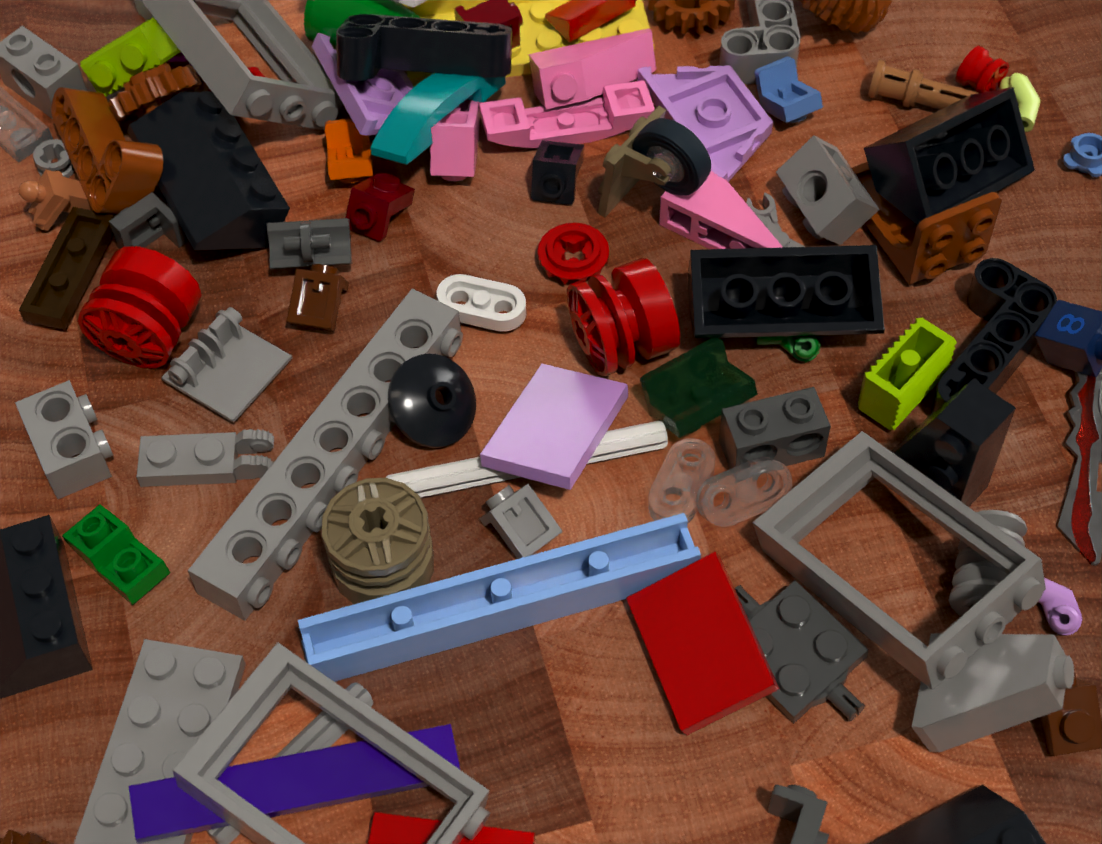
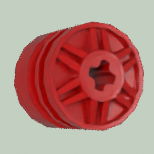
M140 246L122 247L114 252L101 275L100 286L92 290L88 302L84 304L79 313L77 321L82 333L89 341L107 355L136 367L158 368L167 363L174 346H176L180 338L181 328L187 326L202 296L198 282L190 272L175 260L155 250Z
M639 258L615 267L611 273V284L604 276L599 274L591 276L588 284L581 280L569 284L567 288V304L572 327L580 347L598 375L605 377L613 374L618 369V366L624 369L631 367L635 362V350L642 358L650 360L676 350L680 345L679 322L673 300L657 268L648 259Z

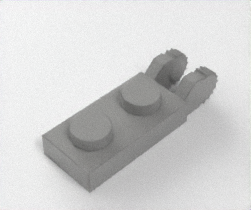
M264 429L242 430L237 435L236 432L141 436L136 477L140 487L236 483V480L261 479L273 464L271 458L269 459L267 456L264 457L262 455H241L238 457V454L267 453V451H271L274 448V436H272L273 433L264 431Z

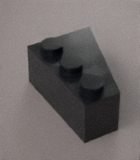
M972 379L936 412L930 414L919 426L912 429L891 452L970 507L989 485L1016 407Z

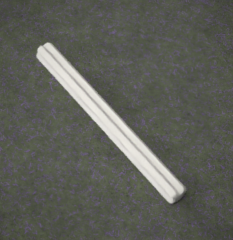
M654 421L609 430L602 438L587 464L663 449L668 444L666 427L662 421ZM475 457L390 474L385 478L405 483L421 498L520 477L482 467L481 457Z

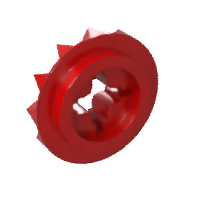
M583 223L561 224L550 229L541 238L538 245L539 266L545 268L548 278L559 277L564 285L569 280L585 282L590 276L600 275L604 265L608 264L609 245L604 235L590 225ZM569 251L575 254L581 251V259L572 257L566 260V252Z

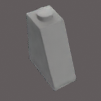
M931 633L929 645L942 633ZM1001 634L994 642L984 644L967 659L964 668L956 676L944 679L933 690L921 681L912 728L929 752H942L1061 710L1063 708L1065 690L1070 689L1074 682L1073 660L1070 656H1066L1055 635Z

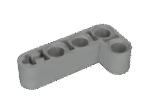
M745 0L751 27L735 28L724 33L721 38L719 66H731L744 84H756L755 70L787 56L795 59L797 69L800 32L793 1Z

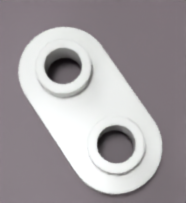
M456 274L445 278L437 288V301L458 310L460 323L504 332L516 329L526 318L525 296L519 288L513 285L465 274ZM464 301L466 303L462 305L457 304L456 302Z

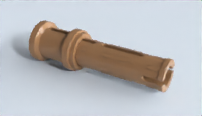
M879 59L868 97L875 98L877 95L902 101L905 107H914L915 103L943 109L978 92L923 78L924 73H920L918 69L908 72L886 66V62Z

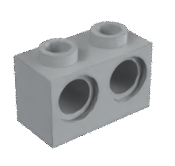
M70 380L15 402L43 471L57 499L112 477L105 461L106 458L113 456L102 429L94 433L92 432L89 423L98 419L87 394L77 397Z

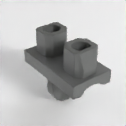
M349 218L267 223L270 269L311 267L312 264L327 266L352 264Z

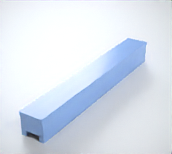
M681 513L297 620L303 639L301 642L306 662L336 682L625 600L626 597L701 559V553L698 546L695 547L687 528L688 520L686 515Z

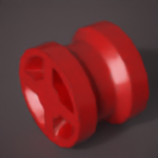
M976 46L960 64L955 79L962 86H972L978 93L998 90L1001 80L1007 76L1009 63L1001 58L994 60L989 56L987 49L982 46Z

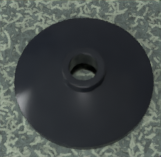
M438 354L417 355L401 364L391 379L388 389L390 413L396 426L411 441L430 448L445 447L460 440L471 428L476 414L475 391L465 371L451 359ZM436 390H439L443 395L444 405L436 400Z

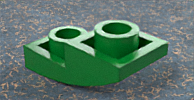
M101 504L62 535L69 546L102 579L132 605L171 573L160 557L139 542L129 527Z

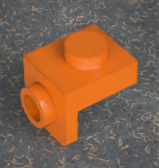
M351 118L326 121L325 134L328 148L327 166L329 180L340 179L343 183H356L364 180L366 176H373L370 135H360Z

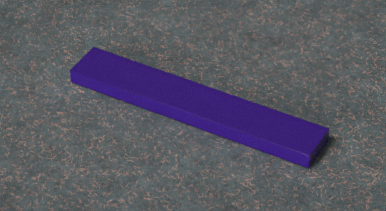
M451 724L407 732L460 769ZM366 740L229 766L217 779L269 818L430 786ZM175 777L128 786L137 844L231 826L177 786Z

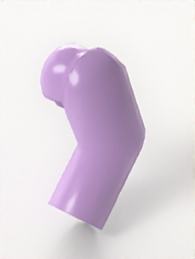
M1044 578L1046 589L1038 603L1042 605L1048 624L1057 634L1071 635L1075 633L1081 626L1082 616L1073 592L1067 587Z

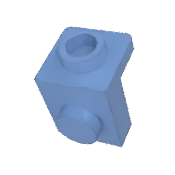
M787 56L755 70L760 105L766 112L786 123H795L807 118L809 113L823 108L821 92L798 80L795 59Z

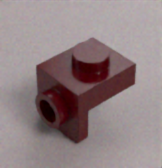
M387 173L375 174L352 186L346 218H349L350 229L377 241L385 239L390 217L412 205L415 189L400 183L398 177Z

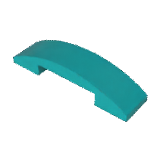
M441 73L430 75L411 89L391 111L370 147L371 155L407 165L433 144L431 127L466 99L480 103L486 101L506 84L505 76L478 77Z

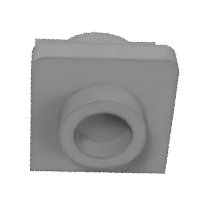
M526 484L516 492L512 490L510 485L506 486L485 502L491 510L479 518L484 526L492 523L517 559L532 555L563 532L529 484Z

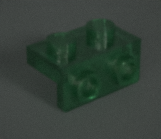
M711 338L640 378L649 415L656 421H662L665 427L679 438L697 431L702 425L720 416L722 409L740 405L758 395L755 380L728 362L724 342L719 338Z

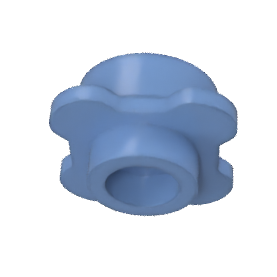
M1084 133L1073 137L1070 142L1072 149L1063 158L1064 165L1069 169H1077L1082 173H1089L1093 177L1102 176V136L1095 133Z

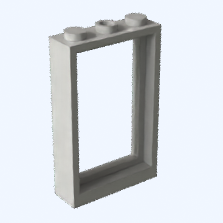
M141 0L230 115L325 130L326 121L337 118L344 104L323 66L268 0ZM205 14L233 20L281 80L253 75Z
M863 431L753 521L762 551L931 690L937 687L944 679L956 676L964 668L967 659L984 644L994 642L1002 634L1006 624L1018 613L1035 606L1046 589L1040 557ZM874 478L881 481L1008 575L929 646H926L798 543Z
M278 642L173 769L177 786L254 843L305 844L217 780L292 688L455 803V806L427 844H459L464 836L472 841L490 815V812L485 809L489 795L487 788Z

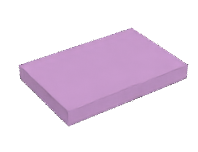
M541 364L481 452L482 467L571 490L628 398V384Z

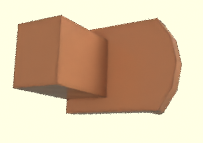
M46 169L38 181H25L19 186L18 192L22 199L32 203L28 212L33 214V223L42 230L48 231L62 211L70 213L72 207L92 210L80 181L63 177L60 171Z

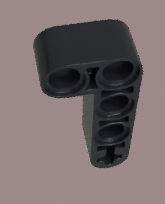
M376 14L352 15L346 18L336 31L337 76L344 80L363 81L374 78L380 69L478 77H504L511 73L512 28L492 23Z
M999 258L985 259L977 265L967 295V305L973 313L988 323L941 377L931 407V414L936 412L972 379L995 394L998 393L1038 344L1035 334L1057 302V296L1051 287Z

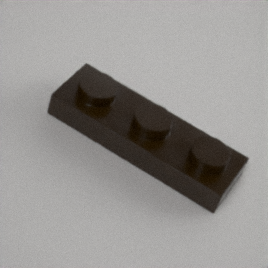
M72 207L19 308L23 321L66 329L113 236L109 221L114 218V215Z

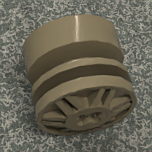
M366 478L345 486L330 500L322 516V539L325 544L334 581L339 592L350 602L357 604L429 584L434 573V550L430 536L428 512L416 492L405 483L389 478Z

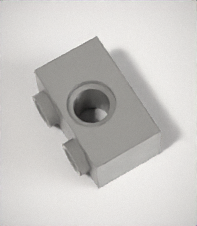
M21 26L0 42V75L4 85L52 118V99L58 88L63 87L87 91L78 64L24 26Z
M812 136L776 171L785 185L782 189L783 194L795 207L800 208L806 217L803 220L805 228L818 240L825 238L841 245L879 211V208L839 149L816 136Z

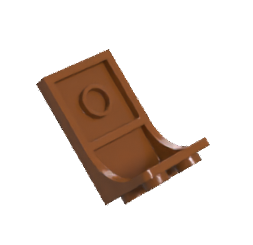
M868 162L852 168L879 208V211L865 225L909 285L925 278H936L945 270L964 262L973 263L987 253L1002 199L996 192L987 193L927 217L916 225L876 192Z

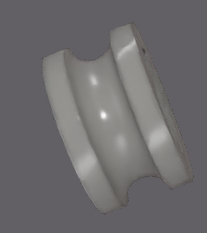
M50 139L44 141L34 150L33 160L40 176H42L46 169L60 171L62 176L67 178L75 172L62 140ZM55 158L58 159V161L55 163H52L51 161Z

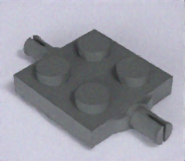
M796 580L773 600L767 601L762 605L751 597L741 585L735 587V591L780 688L766 697L793 724L812 707L825 703L827 700L832 702L849 721L854 720L856 714L859 715L863 711L865 704L861 703L844 684L849 673L868 657L869 649Z

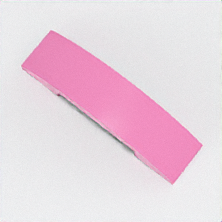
M645 80L606 85L603 89V98L589 99L550 109H545L544 106L524 108L521 97L479 103V111L488 141L522 148H539L542 140L584 144L605 139L632 129L640 117L647 118L655 110Z

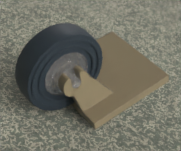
M660 105L647 118L640 117L633 125L629 138L621 146L615 144L607 153L603 161V167L606 168L605 175L598 189V193L601 194L598 213L603 217H606L639 180L653 182L669 193L685 196L698 190L708 178L711 172V160L705 146L688 128L676 121L665 119L666 109Z

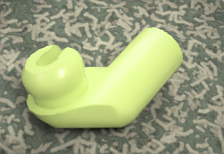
M1013 73L1011 77H1004L1001 80L999 90L1014 87L1024 130L1028 132L1034 127L1041 101L1028 77L1021 73Z

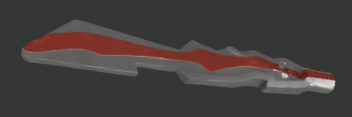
M1102 369L1096 378L1074 372L1077 385L1070 392L1069 397L1073 408L1067 414L1074 429L1065 442V446L1078 459L1057 529L1091 565H1098L1102 556V492L1097 491L1099 464L1102 463Z

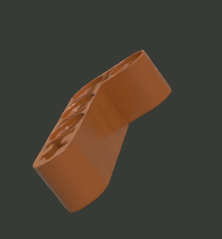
M63 87L58 88L52 99V118L92 210L96 213L118 215L123 209L131 207L153 192L163 170L161 148L156 144L126 141L103 93Z

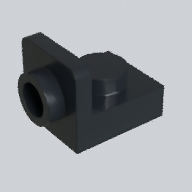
M541 141L532 162V200L567 205L574 203L576 178L583 163L584 145Z

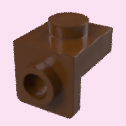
M1074 673L1072 687L1065 690L1063 708L1041 716L1046 750L1052 756L1102 749V720L1096 684L1076 679V674Z

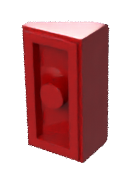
M570 0L546 13L545 19L570 43L634 8L636 0Z

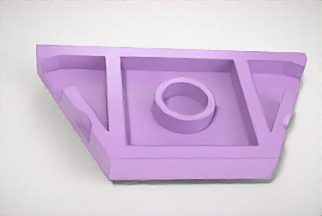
M317 33L312 48L360 135H376L391 111L414 86L404 70L380 69L374 78L363 81H350L339 78L337 76V50L333 49L330 44L329 36Z
M677 66V74H651V67L638 69L637 81L645 80L654 105L656 107L660 105L666 109L665 119L676 121L692 131L703 143L710 156L711 171L728 182L772 133L773 121L731 66H709L707 68Z

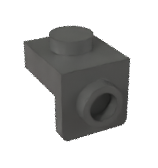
M153 192L131 207L123 209L116 217L109 221L118 249L127 246L145 248L162 235L169 238L178 248L186 243L183 230L169 205H165Z
M774 785L768 812L797 823L791 844H827L830 834L820 831V827L828 802L818 799L813 791L799 785H788L787 787Z

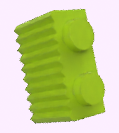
M152 17L80 61V64L96 91L103 93L107 97L124 87L123 84L129 82L130 77L164 64L181 51L157 20Z
M916 318L915 323L910 324L909 330H904V334L899 336L898 341L893 342L892 347L887 348V353L882 354L881 359L876 360L875 366H870L869 372L864 373L858 400L859 410L887 429L895 430L948 370L952 361L951 357L954 355L953 351L956 349L954 347L957 344L955 338L924 318Z

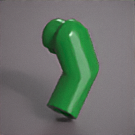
M815 335L756 337L757 345H780L799 361H811L817 357L820 351V343Z

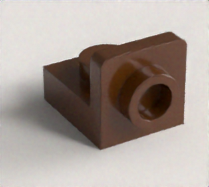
M312 264L311 270L296 268L286 322L290 325L335 332L342 292H348L349 282L341 275H338L337 268Z

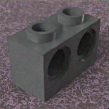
M810 387L722 409L719 442L733 479L825 457L831 425L815 387Z

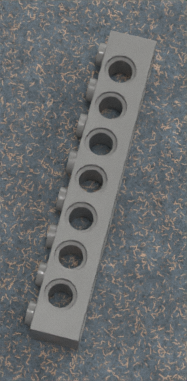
M413 288L410 290L188 569L198 595L246 621L255 608H260L267 602L272 593L273 584L285 569L289 570L296 564L301 555L302 546L311 534L322 529V516L330 500L345 486L357 482L359 471L369 459L373 460L379 455L384 446L386 436L395 426L388 404L390 382L385 381L391 380L401 364L412 357L421 354H438L444 357H452L460 348L463 333L461 332L458 310ZM369 413L366 416L358 417L360 414ZM334 448H343L337 452H329ZM316 483L312 487L301 488L305 484ZM288 519L287 522L281 525H272L277 520ZM259 556L252 563H242L248 557Z

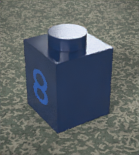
M1058 299L1035 334L1044 358L1049 364L1096 378L1102 369V311Z

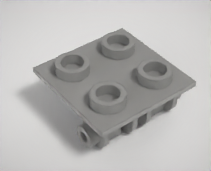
M228 307L226 311L219 310L216 313V319L209 325L207 330L201 329L198 332V339L193 338L188 343L189 348L179 358H174L170 362L171 368L161 378L164 382L234 423L292 359V355L241 327L239 323L242 321V316L234 308Z

